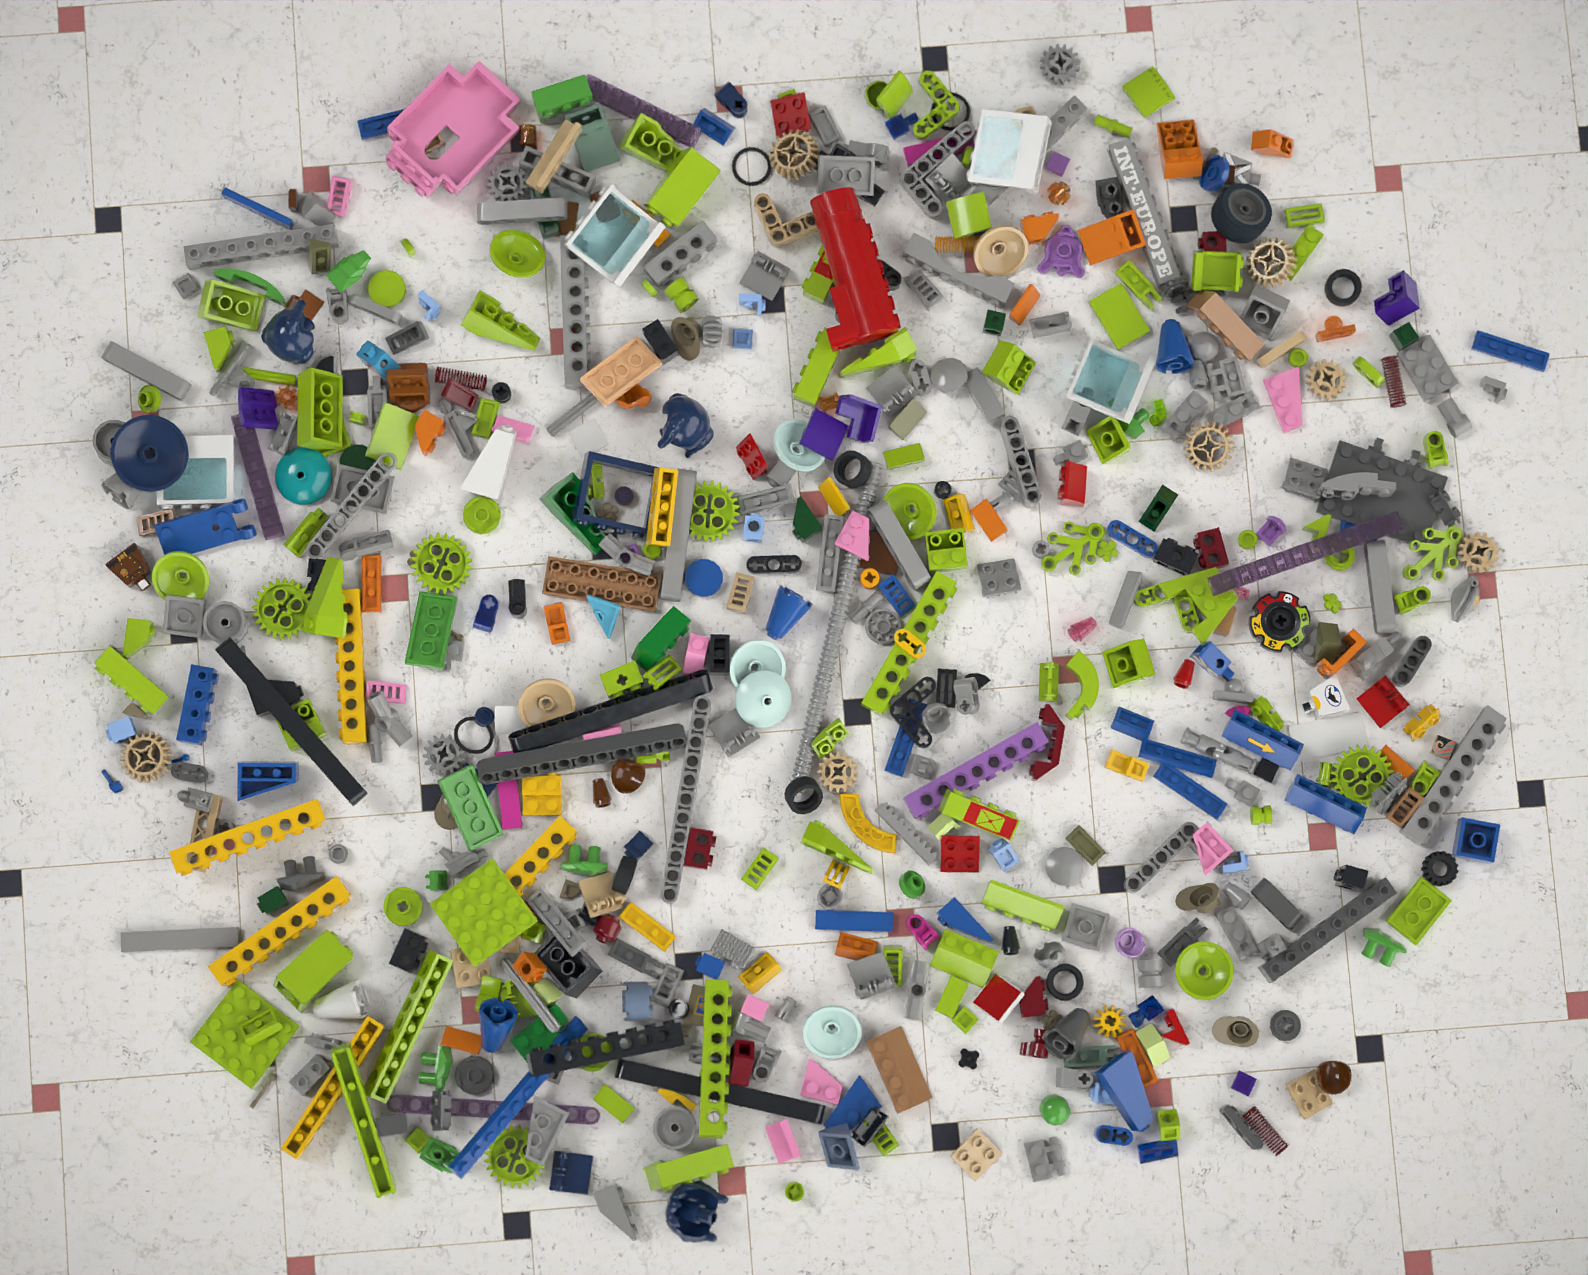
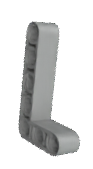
M962 122L901 174L900 184L902 188L929 218H936L940 215L942 204L922 180L951 152L954 154L973 138L975 127L971 122ZM967 127L971 130V134L963 135L961 129ZM953 139L956 141L957 146L951 148L947 145V141ZM938 151L943 157L940 160H936L932 156L933 152ZM919 164H926L928 170L925 172L918 169ZM908 175L912 176L914 182L907 184L903 178ZM923 190L925 191L926 196L924 198H918L916 196V191ZM935 204L938 207V211L932 213L929 211L928 206Z
M1186 822L1181 825L1124 880V889L1128 893H1136L1141 890L1186 845L1198 855L1193 834L1192 836L1185 835L1184 827L1190 826L1193 829V834L1199 827L1193 822ZM1172 839L1179 842V848L1176 850L1170 846ZM1159 852L1165 855L1166 859L1163 863L1158 862L1156 859V854ZM1225 859L1221 861L1215 868L1222 866L1225 862ZM1143 866L1151 868L1152 873L1150 876H1145L1142 873ZM1130 879H1135L1138 882L1136 889H1131L1128 886Z

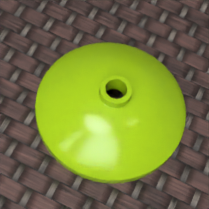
M505 230L498 233L491 241L489 247L491 260L505 274L518 278L531 277L536 275L545 263V251L535 237L526 232Z
M901 483L891 488L884 496L883 500L890 506L909 540L924 536L925 532H929L934 526L937 516L936 504L931 494L922 486L915 483ZM911 506L915 507V512L911 510Z
M174 551L165 554L156 562L152 571V583L157 594L165 601L167 594L202 599L208 591L210 576L205 564L198 557L188 552ZM181 572H185L187 576L181 575Z
M1197 942L1189 945L1181 952L1176 961L1175 975L1180 988L1187 995L1199 1000H1211L1221 996L1229 988L1233 980L1234 968L1229 954L1221 946L1212 942ZM1202 967L1206 970V973L1204 975H1201L1199 973V970Z

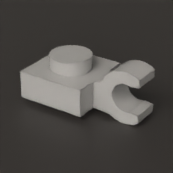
M1081 440L1064 446L1062 448L1064 453L1054 456L1053 461L1056 466L1066 461L1077 463L1088 458V455Z
M1230 778L1224 785L1236 792L1234 798L1249 807L1253 805L1260 792L1259 788L1245 780L1239 784Z

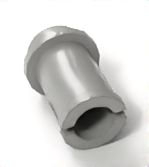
M1003 491L1002 495L991 501L990 504L997 512L1006 505H1011L1014 498L1009 491Z
M789 996L783 999L784 1002L775 1015L784 1022H786L793 1008L797 1007V1001Z

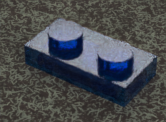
M1159 1140L1137 1145L1140 1164L1178 1156L1176 1140Z

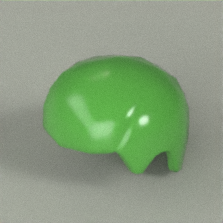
M1051 1094L1042 1099L1039 1111L1046 1123L1056 1126L1062 1125L1068 1120L1070 1107L1062 1096Z

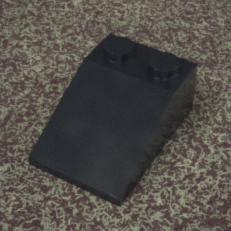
M553 933L535 951V954L548 968L546 972L566 995L576 999L603 972L592 957L583 949L572 957Z

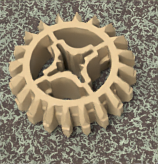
M797 129L794 134L793 130H790L788 135L783 132L782 138L777 136V143L772 142L774 148L769 149L771 166L782 178L787 176L789 180H792L794 176L796 180H799V175L806 178L805 173L807 171L812 173L811 167H817L814 161H818L817 154L820 152L816 148L818 144L805 131L801 134V131ZM800 143L808 147V153L801 150ZM781 157L787 160L788 166L781 163Z
M1267 237L1266 243L1260 240L1259 243L1261 245L1253 244L1255 250L1248 251L1251 256L1246 257V261L1250 263H1247L1245 267L1249 269L1247 274L1252 276L1251 280L1253 282L1257 281V284L1260 286L1264 284L1265 288H1268L1271 283L1272 288H1275L1277 282L1282 286L1283 279L1287 282L1289 281L1287 275H1294L1291 269H1296L1297 266L1294 262L1297 261V258L1293 256L1295 251L1293 249L1290 250V244L1285 245L1283 239L1278 241V238L1275 237L1271 241ZM1277 250L1284 253L1285 262L1277 258ZM1268 251V253L1265 256H1261L1263 253ZM1270 260H1274L1272 265L1269 266L1267 264ZM1257 264L1265 267V275L1258 272ZM1281 269L1280 272L1274 275L1276 270Z
M1205 420L1204 427L1198 422L1197 426L1199 429L1196 430L1192 426L1191 430L1194 433H1186L1190 440L1184 439L1183 442L1189 444V446L1183 447V450H1189L1190 453H1187L1185 457L1189 458L1192 456L1189 463L1193 464L1196 461V469L1201 464L1203 465L1202 471H1205L1206 466H1209L1210 472H1213V465H1216V468L1219 470L1221 469L1220 462L1225 466L1227 465L1226 461H1224L1225 457L1229 460L1232 459L1227 453H1234V449L1229 448V445H1235V442H1228V439L1232 438L1233 435H1225L1229 429L1225 428L1222 431V423L1215 427L1216 421H1212L1211 426H1208V421ZM1210 430L1218 432L1224 441H1213ZM1204 431V441L1193 445L1196 436ZM1207 436L1209 438V441H1211V444L1214 443V445H1217L1211 447L1210 456L1209 452L1207 451V448L1204 449L1203 447H1200L1207 444ZM1224 447L1222 455L1213 461L1214 450ZM1194 451H1205L1208 462L1197 458Z
M143 731L142 737L139 733H135V740L129 737L128 739L131 743H123L127 749L120 750L122 754H125L124 757H120V761L125 762L121 767L123 769L127 768L125 774H131L130 778L132 780L137 778L139 783H142L143 780H145V783H150V778L156 782V775L163 778L162 770L168 772L169 769L165 766L166 764H172L167 758L173 756L172 753H167L171 749V746H165L167 740H161L162 736L159 734L155 736V733L152 731L149 735L146 731ZM151 742L150 746L147 745L143 750L136 748L142 743ZM157 746L160 750V761H157L155 758ZM133 753L137 755L136 768L132 763ZM139 753L147 754L153 762L145 760ZM148 765L156 766L149 772H141Z

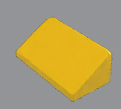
M828 477L819 485L818 489L833 513L837 516H844L850 512V506L832 478Z
M959 493L943 499L951 529L963 528L964 533L975 530L965 494Z
M766 952L741 973L738 978L752 994H755L775 977L782 968Z

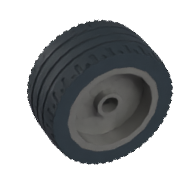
M1236 183L1227 187L1215 200L1211 210V218L1214 227L1221 236L1233 243L1246 244L1258 238L1267 228L1272 218V208L1265 194L1257 189V187L1247 183Z

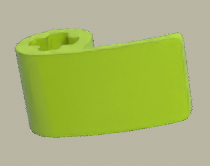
M487 975L482 976L475 1011L479 1012L481 1003L486 999L499 998L502 979Z

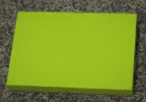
M1122 283L1088 302L1117 350L1150 332L1149 327Z
M384 402L365 457L377 460L383 453H393L398 459V464L395 468L401 470L415 431L414 425L419 416ZM386 456L383 462L391 466L393 459L390 456Z
M1420 876L1385 922L1416 946L1452 900Z

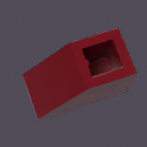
M1035 976L1023 992L1025 995L1019 1001L1021 1018L1046 1015V1010H1049L1048 1001L1043 997V991H1046L1044 979L1041 980L1040 976Z
M741 1039L734 1041L730 1050L729 1084L748 1087L754 1061V1041Z

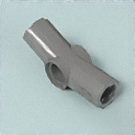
M611 533L600 542L599 546L620 567L633 570L648 577L650 576L654 567V560L629 551ZM623 554H628L631 557L628 563L620 561V557Z
M377 691L367 697V701L376 716L375 725L382 732H387L395 743L401 747L413 735L400 722L399 713L390 707L382 691Z

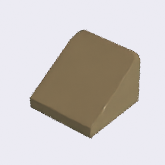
M134 702L122 712L125 715L147 720L149 718Z

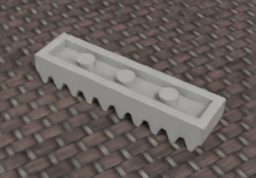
M825 514L816 584L817 591L835 593L840 547L836 546L835 542L842 531L844 516Z
M888 802L881 803L875 809V812L930 865L936 859L937 852L931 854L932 847L925 848L926 841L920 843L921 836L914 837L915 830L908 831L910 825L904 826V819L898 820L899 814L893 815L894 809H887Z
M542 888L526 899L572 957L587 945Z

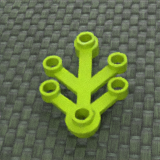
M1066 522L1063 525V531L1066 534H1071L1072 532L1085 534L1079 539L1051 532L1047 537L1048 543L1052 545L1061 543L1069 546L1053 557H1044L1041 561V568L1046 572H1051L1055 569L1058 562L1074 552L1069 572L1073 576L1078 575L1081 571L1080 561L1083 545L1089 541V552L1084 560L1086 564L1093 565L1097 559L1095 555L1097 542L1102 540L1105 535V529L1099 523H1092L1085 527L1075 525L1072 522ZM1066 525H1071V526H1072V530H1071V531H1067V530L1065 529V526H1066ZM1092 530H1097L1099 534L1094 536ZM1050 536H1056L1057 540L1051 541ZM1093 556L1094 561L1089 562L1087 557ZM1045 562H1051L1052 567L1047 568ZM1076 566L1078 572L1074 573L1071 568Z
M1450 526L1446 531L1425 528L1422 532L1424 538H1444L1438 544L1411 540L1408 544L1411 551L1427 550L1429 552L1415 565H1406L1402 571L1403 577L1407 580L1417 579L1419 571L1434 559V570L1431 576L1434 580H1442L1445 575L1442 570L1443 551L1448 545V558L1445 560V564L1449 568L1457 567L1459 563L1456 558L1457 544L1463 539V531L1458 526ZM1428 530L1431 531V536L1429 537L1427 536ZM1454 532H1456L1457 537L1455 539H1453L1452 534ZM1416 542L1417 548L1413 549V543ZM1451 559L1454 560V564L1452 566L1450 565ZM1412 569L1415 571L1413 576L1410 575ZM1439 571L1440 577L1436 578V572Z

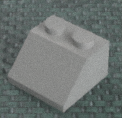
M1256 284L1240 315V319L1253 332L1271 340L1287 310L1290 300Z

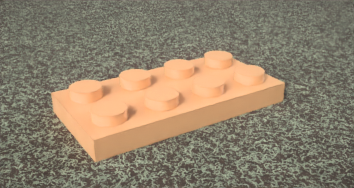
M636 336L580 378V382L604 407H607L659 368L662 362Z

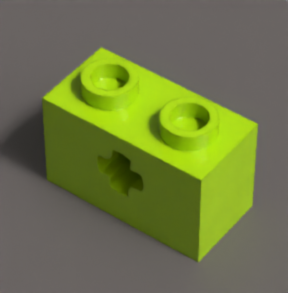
M635 660L599 675L608 698L613 697L614 699L623 696V692L628 690L634 692L641 689V685L644 684ZM620 677L628 679L625 681L626 684L623 686L621 685V683H617L620 681Z

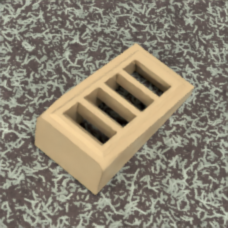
M736 572L726 609L745 614L754 576ZM738 579L747 580L749 584L738 582ZM736 586L747 588V592L736 589ZM738 593L745 595V599L734 596V594ZM736 600L743 602V606L732 603V601Z

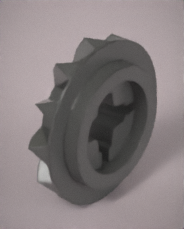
M1184 277L1170 280L1161 287L1160 294L1163 298L1178 296L1187 289L1189 282Z
M1281 1010L1276 1012L1270 1019L1269 1028L1272 1035L1278 1040L1290 1041L1298 1036L1301 1030V1022L1294 1012ZM1284 1019L1286 1023L1293 1024V1026L1287 1028L1286 1033L1284 1028L1277 1027V1025L1283 1023Z

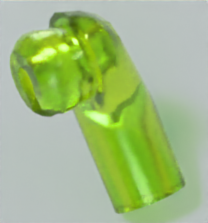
M1163 399L1154 401L1156 412L1149 418V422L1153 426L1161 425L1167 416Z

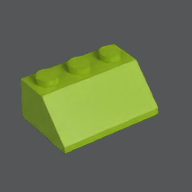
M945 929L930 966L983 988L992 971L999 951Z

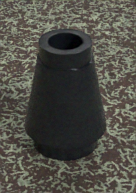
M1005 926L1001 950H1003L1004 955H1017L1021 948L1015 926Z

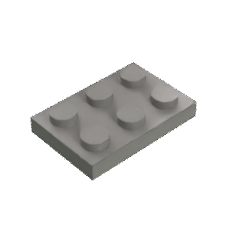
M818 155L816 193L822 194L838 188L853 187L856 195L873 196L875 157Z
M1431 335L1396 353L1424 403L1458 384Z
M338 464L330 501L341 504L368 470ZM373 472L371 477L377 482L380 480L381 475L380 473ZM389 475L362 509L387 514L395 476ZM363 485L360 487L359 492L362 496H366L369 490ZM350 500L347 504L353 507L357 506L353 500Z

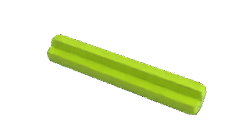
M242 367L245 373L254 380L292 386L297 381L296 375Z

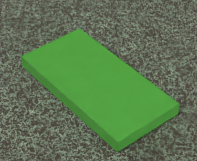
M419 591L405 665L438 670L444 669L458 601L457 597Z
M473 764L437 780L468 851H472L504 835L485 790L479 782Z

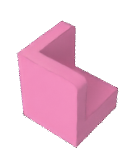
M748 994L740 1012L762 1021L769 1003Z

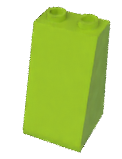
M692 147L682 150L644 203L647 211L653 216L658 215L662 219L661 222L667 227H678L721 170Z
M326 929L275 978L273 986L300 1013L353 961V951L347 945L343 946L339 942V937L333 931L330 933Z

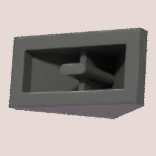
M406 1113L375 1118L378 1137L409 1133Z

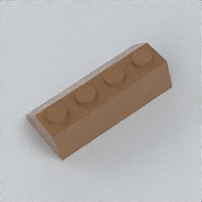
M901 1026L866 1041L897 1114L933 1098Z

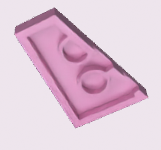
M1299 367L1264 379L1263 383L1283 433L1301 427Z

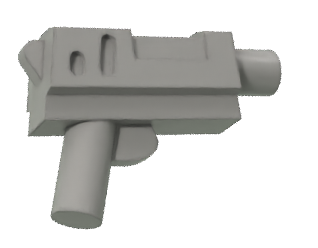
M445 847L439 851L448 861L444 865L449 871V876H456L469 866L481 862L480 859L488 855L485 849L477 853L475 850L466 851L461 855L459 851L450 853Z

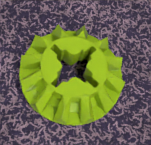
M1342 540L1330 543L1324 555L1326 564L1332 569L1339 571L1348 569L1355 560L1353 547L1348 542ZM1338 550L1341 551V554L1347 555L1341 559L1340 563L1338 558L1333 556L1338 553Z

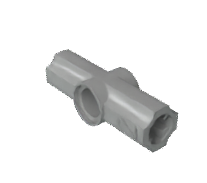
M913 960L904 1018L921 1021L930 966L929 962ZM914 985L921 986V995L915 996L912 993Z

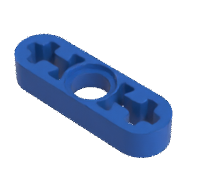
M1119 520L1109 523L1107 533L1111 538L1145 558H1151L1157 553L1158 546L1155 541ZM1116 525H1119V530L1121 532H1124L1125 529L1128 530V532H1126L1124 538L1121 539L1120 537L1122 536V534L1119 532H1116V534H1114L1112 532L1113 529L1111 528V526L1115 527ZM1129 534L1137 536L1138 541L1136 544H1130L1127 541ZM1141 539L1144 540V542L1142 543L1143 545H1152L1151 549L1153 550V552L1150 551L1149 553H1146V548L1143 546H1140V549L1137 548V546L1141 542Z

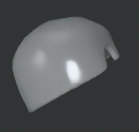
M935 702L927 705L922 712V722L930 733H942L950 726L949 718L951 713L945 704Z
M1045 942L1042 949H1035L1033 957L1040 966L1052 969L1063 961L1065 949L1060 942Z

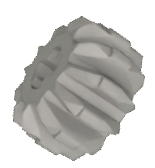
M715 316L704 317L702 321L703 346L709 348L720 347L722 343L721 318Z

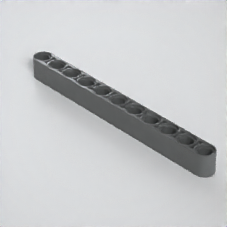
M677 723L486 758L477 763L478 778L480 783L488 785L677 750L685 747L687 744L683 725Z

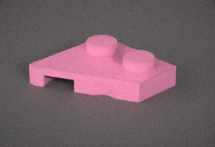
M852 510L835 545L868 561L870 519Z
M1208 821L1193 834L1205 875L1234 851Z

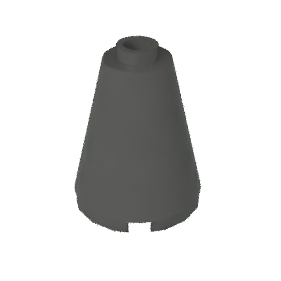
M1075 1008L1044 1032L1042 1040L1044 1039L1046 1042L1044 1046L1053 1056L1058 1059L1068 1058L1067 1060L1069 1061L1076 1057L1090 1022L1088 1012L1085 1009Z

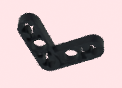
M924 677L897 699L889 710L891 717L916 746L922 749L931 745L932 736L911 711L934 692L936 682L931 677ZM924 681L926 683L931 682V690L925 689L922 692L925 696L922 697L915 688L918 687L920 690L924 686ZM910 693L917 694L918 701L916 703L908 702L907 696ZM895 706L898 708L901 706L903 708L901 712L904 716L906 715V713L910 715L906 717L902 723L899 721L900 719H902V716L900 714L895 715L893 713L895 711ZM908 720L916 722L914 730L910 731L906 728L905 723ZM921 728L922 731H920L919 733L923 737L928 736V744H920V737L918 735L913 737L912 734L916 733L918 729Z

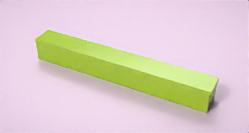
M351 1043L331 1048L333 1063L376 1197L378 1199L390 1193L394 1194L397 1188L381 1137H378L376 1122Z

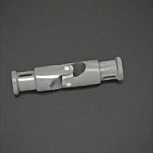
M1188 727L1180 743H1187L1195 747V750L1234 768L1239 767L1250 775L1258 761L1204 734L1199 735L1192 732Z

